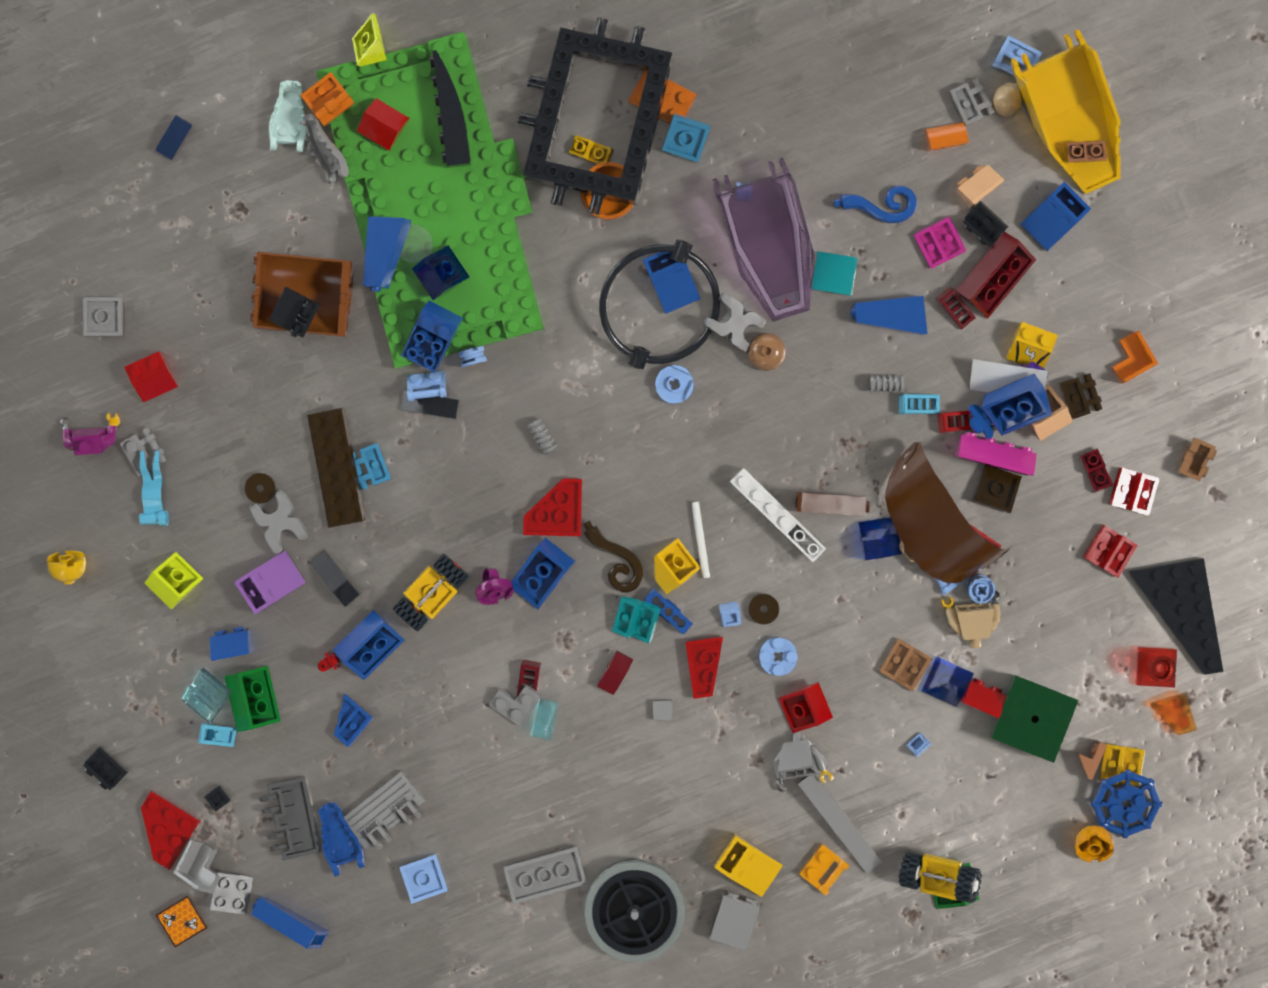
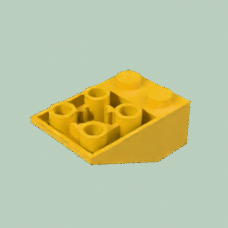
M736 833L714 864L715 869L761 897L783 866Z

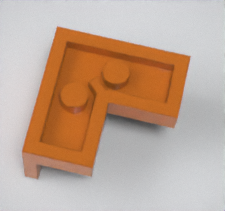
M1139 330L1119 341L1128 358L1113 366L1112 369L1120 383L1123 384L1158 364Z

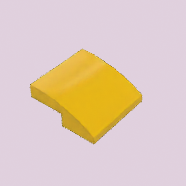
M1107 744L1099 782L1103 778L1107 779L1125 772L1126 769L1142 775L1145 750ZM1125 780L1116 783V785L1125 783ZM1133 780L1130 781V784L1140 787V783Z

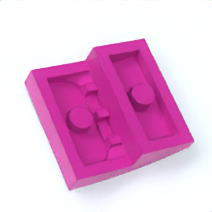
M950 217L914 234L931 269L967 251Z

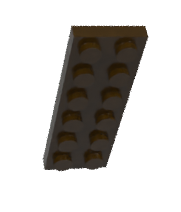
M345 408L307 415L328 528L366 521Z

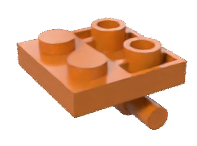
M331 72L300 95L324 127L355 104Z

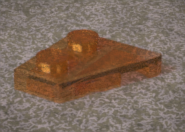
M1186 692L1150 702V706L1178 735L1197 730Z

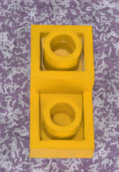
M575 135L569 153L592 163L600 164L609 162L614 150Z

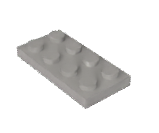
M577 846L503 867L513 904L587 884Z

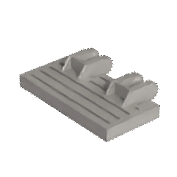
M401 771L344 816L364 849L373 843L380 850L383 848L382 844L374 836L373 832L377 829L384 840L389 843L392 839L382 827V824L388 830L402 819L408 826L412 825V820L403 811V808L408 806L414 816L419 819L422 815L411 801L414 800L419 807L425 802V799Z

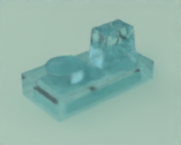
M539 699L532 733L533 737L551 740L559 702Z

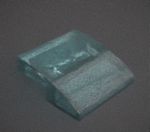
M202 668L199 670L193 684L187 687L182 701L210 724L223 708L232 691L208 670Z

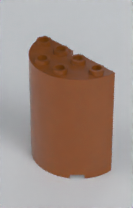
M261 251L254 254L253 263L257 266L256 272L253 273L252 283L256 284L255 291H252L251 302L254 303V310H251L250 321H253L254 328L288 331L269 321L285 287H288L320 304L306 333L346 336L353 290L352 261Z

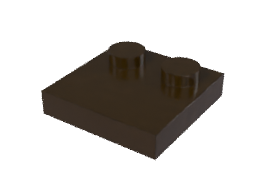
M985 465L973 502L1010 514L1022 476Z

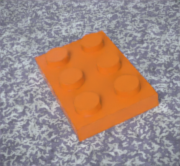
M648 70L643 72L628 100L630 104L638 108ZM668 80L659 119L671 124L674 113L685 117L697 94Z

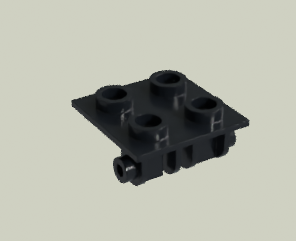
M285 287L269 321L287 329L293 337L300 336L304 338L320 304Z

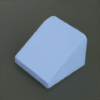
M737 601L719 605L723 628L742 624Z

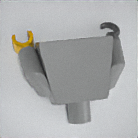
M794 733L793 742L784 743L782 750L774 760L776 780H779L776 788L779 792L787 790H782L779 787V784H783L786 779L818 775L819 771L822 772L820 780L823 783H826L824 779L825 774L829 775L831 781L834 778L831 772H827L828 766L821 751L816 745H812L809 740H804L803 733Z

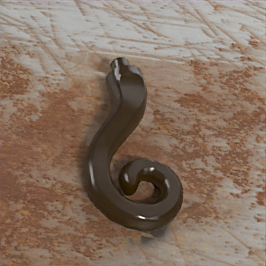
M590 520L585 522L583 525L586 531L583 533L594 547L624 558L632 567V579L627 583H620L616 578L617 573L622 572L628 575L630 570L628 566L622 563L613 565L608 573V580L615 590L624 593L636 590L643 578V569L639 559L627 548L607 540L597 525L593 527Z

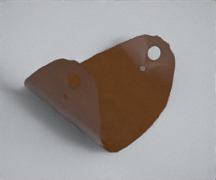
M914 442L898 458L885 490L886 505L900 539L923 571L940 581L959 583L991 565L1001 555L1003 556L1010 550L1011 547L1001 549L992 545L970 526L943 483L935 474L920 442Z

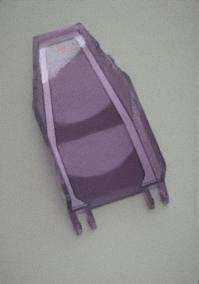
M783 157L779 158V164L783 172L776 174L774 163L769 161L768 165L772 176L732 188L728 175H724L727 190L720 191L719 181L717 178L713 179L714 193L739 274L772 321L810 310L812 262L814 259V251L796 184Z

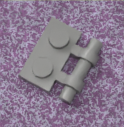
M979 78L972 80L975 88L971 90L968 83H965L949 91L965 126L982 119L981 110L985 109L988 116L995 113L992 107L993 102L991 99L989 100L985 92V85L981 84ZM977 93H978V95H979V97H980V99H981V102H982V103L979 104V105L977 104V102H976V100H975V98H974V96H973V95H975V94H977Z
M148 427L142 430L145 437L140 440L138 434H135L119 443L138 477L142 476L140 471V451L145 453L148 472L153 469L155 451L160 453V464L167 461L164 456V450L158 446L154 433H151ZM146 444H149L153 451L150 455L144 447Z

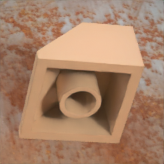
M980 165L973 171L974 176L970 179L965 177L957 183L959 187L956 191L969 208L1005 181L989 165L985 167Z
M1050 385L1045 387L1052 414L1029 424L1030 429L1039 441L1073 422L1067 406Z

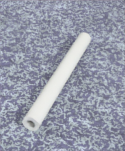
M692 502L702 578H709L699 502Z

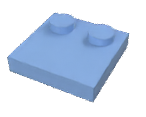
M436 854L399 867L411 904L448 891Z

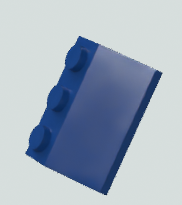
M1035 373L985 394L982 404L983 410L1001 436L1052 414L1045 388Z
M373 610L333 651L342 663L365 680L405 639L380 614Z

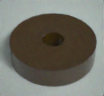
M265 473L253 474L245 483V494L254 503L262 504L269 502L276 493L275 481ZM258 485H262L264 487L262 492H259L257 490Z
M769 594L756 595L749 603V615L758 624L772 623L779 614V604ZM763 605L767 606V611L765 613H762L760 611V608Z

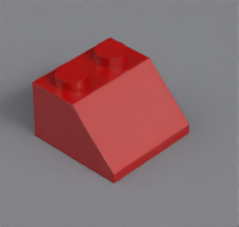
M161 351L124 367L131 384L143 403L179 387L164 353Z
M974 678L973 681L968 679L960 701L1000 718L1006 695L1002 694V689L992 686L990 689L985 687V682Z
M819 682L778 698L792 733L819 726L833 718Z

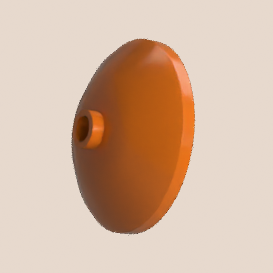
M604 162L592 167L589 171L621 178L624 166L614 162ZM580 193L582 203L588 210L592 195ZM604 198L600 215L595 213L592 215L605 220L617 219L627 214L634 205Z

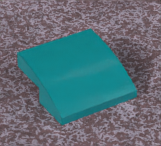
M818 251L811 289L852 296L858 258Z
M623 596L620 600L612 631L628 639L632 636L649 644L653 639L661 607Z

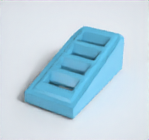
M902 394L898 397L899 414H940V395ZM914 399H916V410H914ZM922 399H924V410H922ZM929 399H932V410H929Z

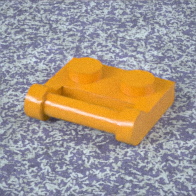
M822 844L800 871L799 875L824 895H827L830 892L829 888L844 869L847 870L850 865ZM834 861L837 862L839 865L822 885L818 882Z

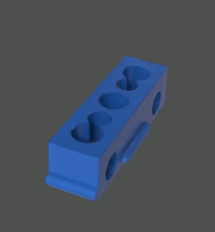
M653 588L644 600L653 604V597H659L660 602L665 604L661 608L659 615L682 634H685L693 623L681 613V610L669 599H665ZM666 608H671L673 613L668 616L664 611ZM678 615L679 619H684L685 624L683 626L677 625V621L673 620V616Z

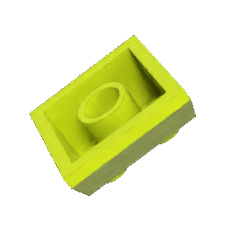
M175 552L151 573L144 584L172 610L203 580V577Z

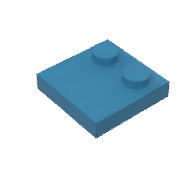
M674 113L662 151L698 162L711 125Z

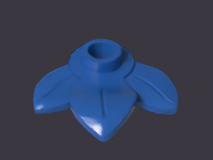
M975 404L969 406L968 410L972 415L970 419L971 429L976 433L983 432L987 439L992 438L994 435L993 423L985 411Z

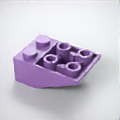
M283 551L234 583L253 613L258 614L306 582L287 552Z

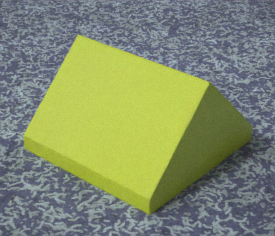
M372 13L352 38L357 66L360 67L387 60L376 14Z

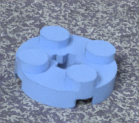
M678 365L668 366L661 370L655 381L656 392L660 398L672 404L681 403L691 395L694 386L693 378L689 371ZM677 379L680 387L672 390L669 381Z
M779 637L767 640L762 645L759 654L760 664L763 669L769 674L776 676L786 675L791 672L798 658L795 646L789 640ZM775 652H782L783 660L774 661L775 656L773 654Z

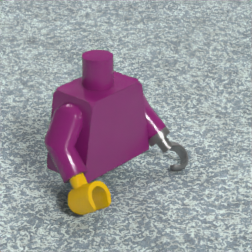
M110 413L106 415L110 425L108 427L72 430L69 424L63 423L64 420L70 421L69 417L61 418L60 425L63 427L62 436L65 448L74 450V455L102 453L115 442L116 426L120 424L118 414L116 413L113 418Z

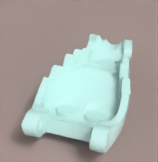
M286 80L280 83L279 98L276 101L274 112L271 114L269 121L270 150L276 151L277 144L297 145V152H303L307 133L306 127L300 125L305 114L302 97L300 96L302 94V85L298 81Z

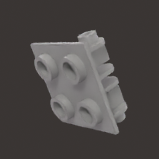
M225 871L217 872L221 878L212 894L209 910L246 915L253 877L227 874Z

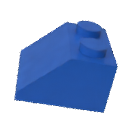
M238 627L233 629L234 632L227 634L226 630L214 632L215 636L210 637L211 661L254 652L250 629L245 630V627Z

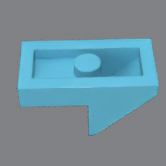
M209 722L201 724L198 743L233 747L237 729Z

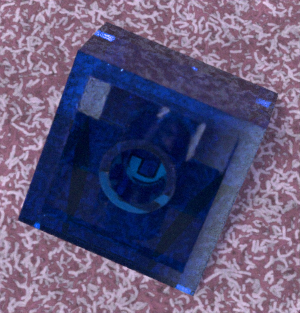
M449 245L425 257L412 268L432 300L445 295L470 278Z

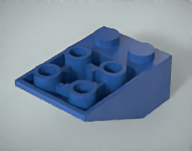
M1064 181L1020 225L1048 251L1091 208Z
M659 252L643 259V263L665 314L701 299L687 264L671 259V253Z
M429 300L423 307L401 356L436 373L463 318Z

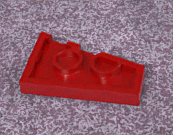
M723 636L685 642L694 699L713 696Z

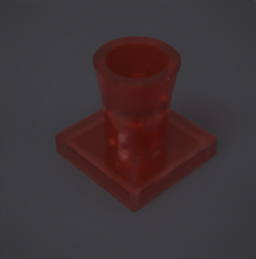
M1138 647L1135 685L1175 688L1177 649ZM1161 665V670L1158 672L1157 666Z

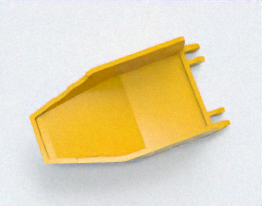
M1077 29L1074 30V35L1079 44L1074 47L1070 36L1066 34L1064 35V40L1068 47L1067 50L1032 66L1026 53L1021 54L1022 61L1026 67L1021 71L1015 58L1011 59L1010 62L1032 125L1049 152L1080 189L1087 194L1121 179L1119 154L1120 117L1098 54L1095 49L1086 43L1082 33ZM1105 141L1107 161L1068 163L1067 143Z

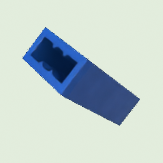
M368 216L363 286L370 287V291L381 292V288L389 289L411 226V220Z
M924 296L854 303L853 308H850L851 319H855V324L917 335L928 334Z
M260 897L253 904L251 915L306 949L321 948L330 932L267 897Z

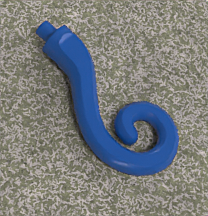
M895 186L888 190L885 203L890 209L899 210L901 204L895 202L893 198L896 194L904 195L907 199V206L901 212H885L869 200L855 194H842L841 199H834V207L842 206V210L860 209L880 221L900 223L906 221L914 214L917 208V198L908 187Z

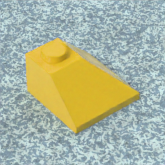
M679 538L654 556L655 580L666 595L701 569Z

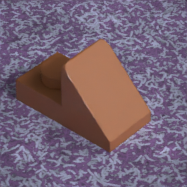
M1098 740L1090 748V758L1076 752L1083 772L1090 780L1093 779L1107 747V744Z

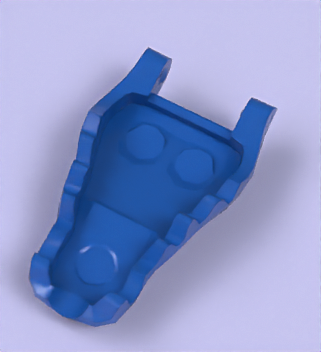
M336 803L323 805L318 810L322 823V847L334 877L341 875V865L356 860L359 868L365 867L363 848L343 817L339 805Z

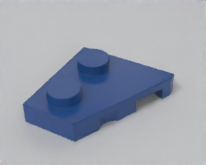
M345 694L342 699L343 704L339 712L334 736L347 747H351L374 717Z

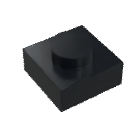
M221 785L204 796L215 812L232 800Z

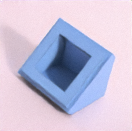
M919 733L906 746L918 757L931 746V743Z

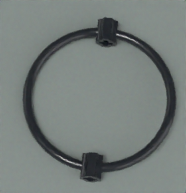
M676 239L674 245H650L633 251L614 266L603 284L599 300L601 324L611 343L629 357L628 364L634 368L644 370L646 363L665 364L683 359L698 350L713 331L706 327L701 336L689 347L667 356H649L650 350L644 347L634 345L633 350L625 346L617 338L610 326L607 316V298L616 276L633 260L650 253L669 252L671 253L670 258L677 262L686 264L687 259L694 262L706 275L711 286L713 308L710 318L718 320L720 291L717 280L709 266L699 256L691 252L693 245L684 240Z

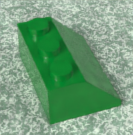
M268 666L224 676L237 732L281 722Z

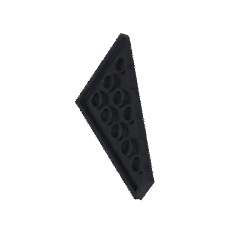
M1204 558L1129 571L1130 576L1162 617L1166 625L1171 629L1180 644L1188 652L1202 674L1224 672Z

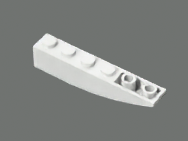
M744 468L729 481L812 562L826 550Z

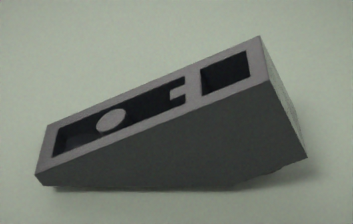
M325 550L310 562L345 607L362 594Z

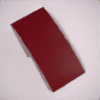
M1098 448L1080 455L1095 493L1113 486Z
M616 651L608 663L607 669L598 681L597 687L614 695L627 674L633 659Z

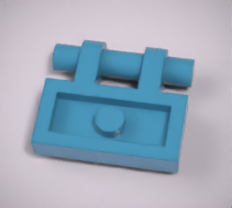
M378 443L360 449L362 457L357 459L355 452H353L361 491L368 488L366 480L371 479L373 486L392 479ZM365 463L368 474L363 475L360 464Z

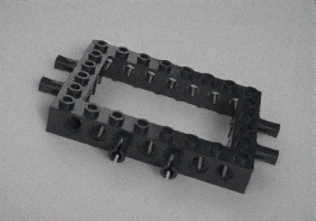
M597 18L594 34L560 27L548 77L545 79L529 75L528 79L530 81L528 80L527 87L538 88L544 91L539 113L536 116L520 111V117H518V124L534 127L523 172L525 180L554 186L550 202L553 205H563L566 190L592 195L588 212L595 213L596 215H600L604 198L637 206L674 60L672 52L642 45L646 28L643 27L639 29V26H634L632 40L629 43L606 38L605 34L609 20L604 18L603 20L602 18ZM576 51L585 58L589 56L602 59L603 62L611 61L620 63L621 66L629 65L638 67L643 71L648 70L621 178L548 161L551 158L550 151L553 140L556 139L555 132L558 121L560 122L561 119L560 111L562 104L565 103L564 96L567 91V85L570 84L569 76L571 68L575 64L574 56Z

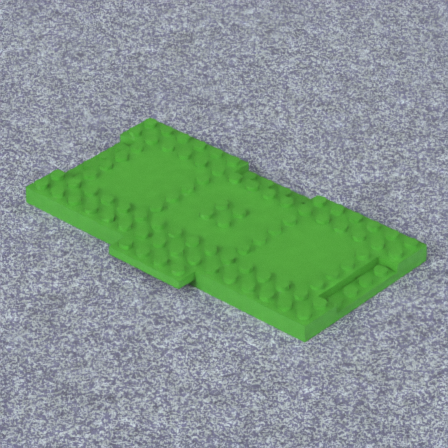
M465 31L427 41L428 43L387 53V60L361 67L357 66V62L352 61L316 71L318 80H321L331 72L355 103L331 121L330 125L335 144L344 156L349 169V175L345 177V182L347 183L364 251H366L368 216L411 220V226L389 289L381 288V292H375L396 369L416 364L401 356L423 307L429 300L463 318L445 356L544 330L515 221L516 217L531 214L533 211L513 138L494 143ZM433 50H436L442 59L462 106L471 165L448 168L447 163L443 164L442 152H445V145H441L439 134L443 133L442 125H438L437 114H440V106H436L435 95L438 94L437 87L433 86L432 75H435V68H431L430 56H433ZM376 98L410 118L390 151L357 132L364 112ZM451 255L453 256L448 258L447 260L438 263L427 265L425 264L430 261L438 260ZM439 268H444L446 272L451 270L452 273L442 278L440 276L443 274L442 271L438 274L435 271ZM463 271L445 293L444 291L447 288L450 281L457 274Z

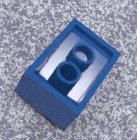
M545 538L538 544L511 581L513 589L536 609H539L573 566L575 560Z

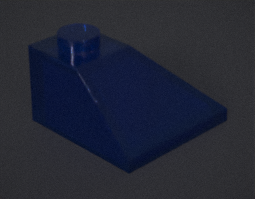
M891 517L858 522L865 561L902 554L899 548L900 538Z
M936 657L921 691L957 707L967 691L974 673Z

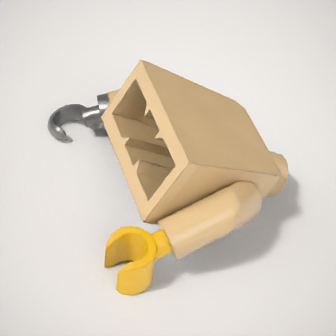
M995 590V593L998 595V598H993V602L982 604L954 605V608H952V597H949L950 605H946L944 599H942V606L947 608L945 612L949 625L956 634L962 636L963 640H970L971 648H980L981 639L989 638L991 632L995 630L1000 622V603L997 601L1001 595L997 590Z

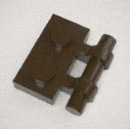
M1091 373L1083 375L1086 382L1081 384L1079 377L1059 383L1072 420L1090 414V405L1094 406L1095 412L1103 409L1101 405L1102 399L1101 396H1098L1095 387L1097 384L1092 379ZM1086 388H1088L1091 399L1086 400L1083 391Z

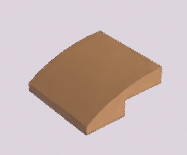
M898 638L879 672L914 692L933 658Z

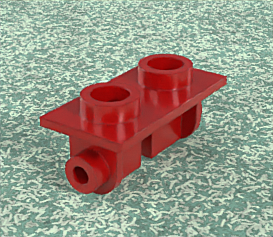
M328 651L324 654L326 658L318 663V669L321 672H325L332 667L334 670L339 668L340 665L338 663L341 661L335 652L331 653Z

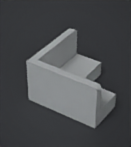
M191 839L174 874L196 890L213 894L221 878L220 875L209 868L217 850L205 842Z

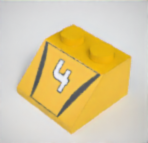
M1020 322L1006 359L1021 365H1026L1033 361L1044 368L1053 351L1058 335L1025 322Z

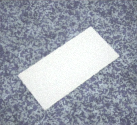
M973 359L969 390L989 393L1034 373L1045 388L1048 371Z

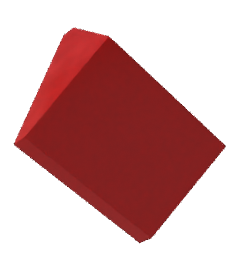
M376 98L364 112L357 132L390 151L410 118Z

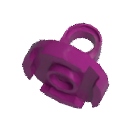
M485 569L482 576L483 583L475 590L476 599L483 605L498 604V600L505 598L506 601L514 593L511 581L499 578L496 569Z

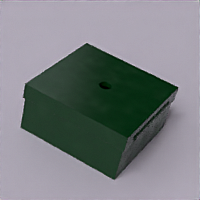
M1012 675L1004 694L1006 697L1000 718L995 717L989 736L994 740L1054 763L1079 700L1017 675Z

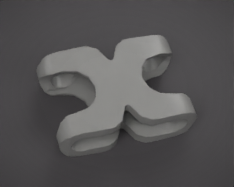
M721 293L719 301L725 306L726 312L724 317L717 321L706 317L703 325L716 334L726 336V340L738 349L748 352L750 344L744 339L743 333L745 328L749 325L763 328L766 320L757 313L744 309L742 303L733 297Z
M282 489L276 492L278 509L273 514L266 513L261 505L257 503L250 505V510L257 524L269 527L265 532V539L275 554H279L283 550L280 536L284 530H292L300 540L308 538V533L302 521L297 517H289L293 511V504Z

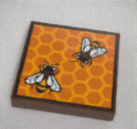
M190 895L185 896L155 915L175 948L208 928Z

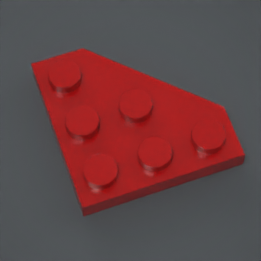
M563 478L524 515L523 535L581 536L582 479Z
M151 791L141 806V811L153 860L171 870L201 820L154 791Z

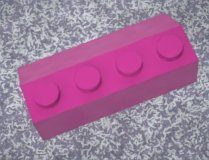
M970 432L960 435L954 457L1026 476H1034L1037 453H1033L1032 448L1021 446V449L1013 448L1014 444L1003 441L1002 444L995 443L996 439H987L985 436L984 440L976 438L977 434Z

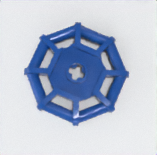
M1126 769L1125 772L1101 780L1102 783L1094 800L1091 801V807L1094 809L1099 826L1123 838H1128L1130 835L1152 828L1151 825L1160 807L1163 805L1155 788V781L1152 778H1146L1131 772L1130 769ZM1125 780V783L1121 784L1122 786L1120 787L1112 786L1113 784ZM1133 780L1142 785L1137 787L1130 784V781ZM1107 789H1109L1110 792L1107 799L1102 800ZM1146 789H1148L1152 800H1146L1143 794ZM1129 799L1130 805L1124 807L1122 802H1126ZM1152 806L1145 819L1142 815L1146 807ZM1101 807L1108 808L1109 815L1106 818ZM1113 819L1122 823V828L1110 824ZM1138 819L1142 822L1128 828V823H1134Z

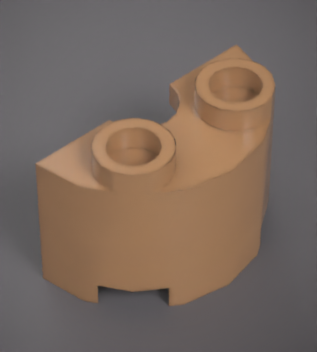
M1193 438L1191 445L1188 444L1181 459L1183 462L1178 472L1197 481H1200L1202 477L1205 478L1209 467L1206 465L1209 459H1214L1217 453L1216 446Z

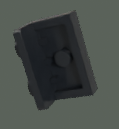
M981 200L962 220L964 227L970 232L973 231L978 236V240L989 247L1009 227Z
M99 746L82 764L85 767L84 771L91 777L95 776L99 780L98 784L105 790H112L128 773L102 746Z

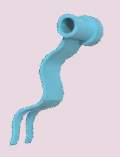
M140 451V471L143 477L142 503L144 513L139 515L140 525L159 524V526H168L169 514L168 511H163L161 500L162 475L159 468V451H155L153 480L146 467L145 453Z

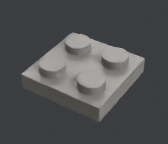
M83 298V336H123V298Z

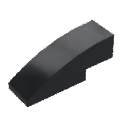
M403 391L400 410L457 419L460 400L437 396L414 399V401L408 402L407 391Z

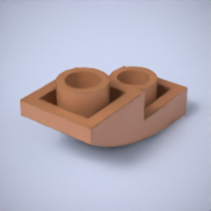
M1105 141L1067 143L1068 163L1107 161Z

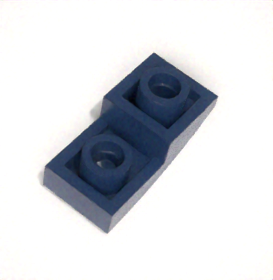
M175 115L155 151L172 160L191 129L192 124Z

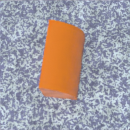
M964 122L925 129L929 152L967 145L969 143Z

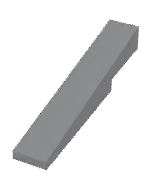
M816 775L805 776L797 782L866 873L882 862Z

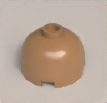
M763 333L752 339L747 354L749 361L754 367L761 371H771L782 364L785 359L786 349L778 336L771 333Z

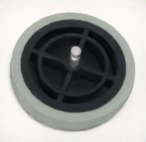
M640 860L620 862L604 870L590 886L584 905L585 923L593 941L609 956L625 962H645L665 953L680 936L686 916L684 896L675 879L661 867Z

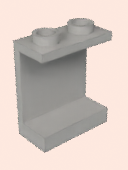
M730 891L727 894L723 893L719 911L709 935L710 940L746 951L760 909V904L757 903V900L746 897L745 900L739 898V894Z

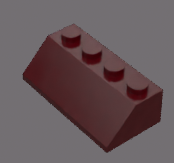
M1004 231L957 288L956 292L988 319L1036 259L1018 239Z

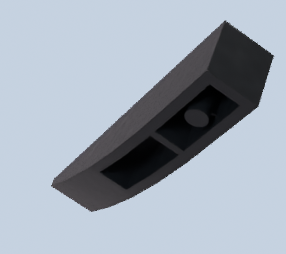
M433 50V56H430L431 68H435V75H432L433 86L437 87L438 94L435 95L436 106H440V114H437L438 125H442L443 133H439L441 145H445V152H442L443 164L447 163L448 168L471 165L462 106L438 52Z

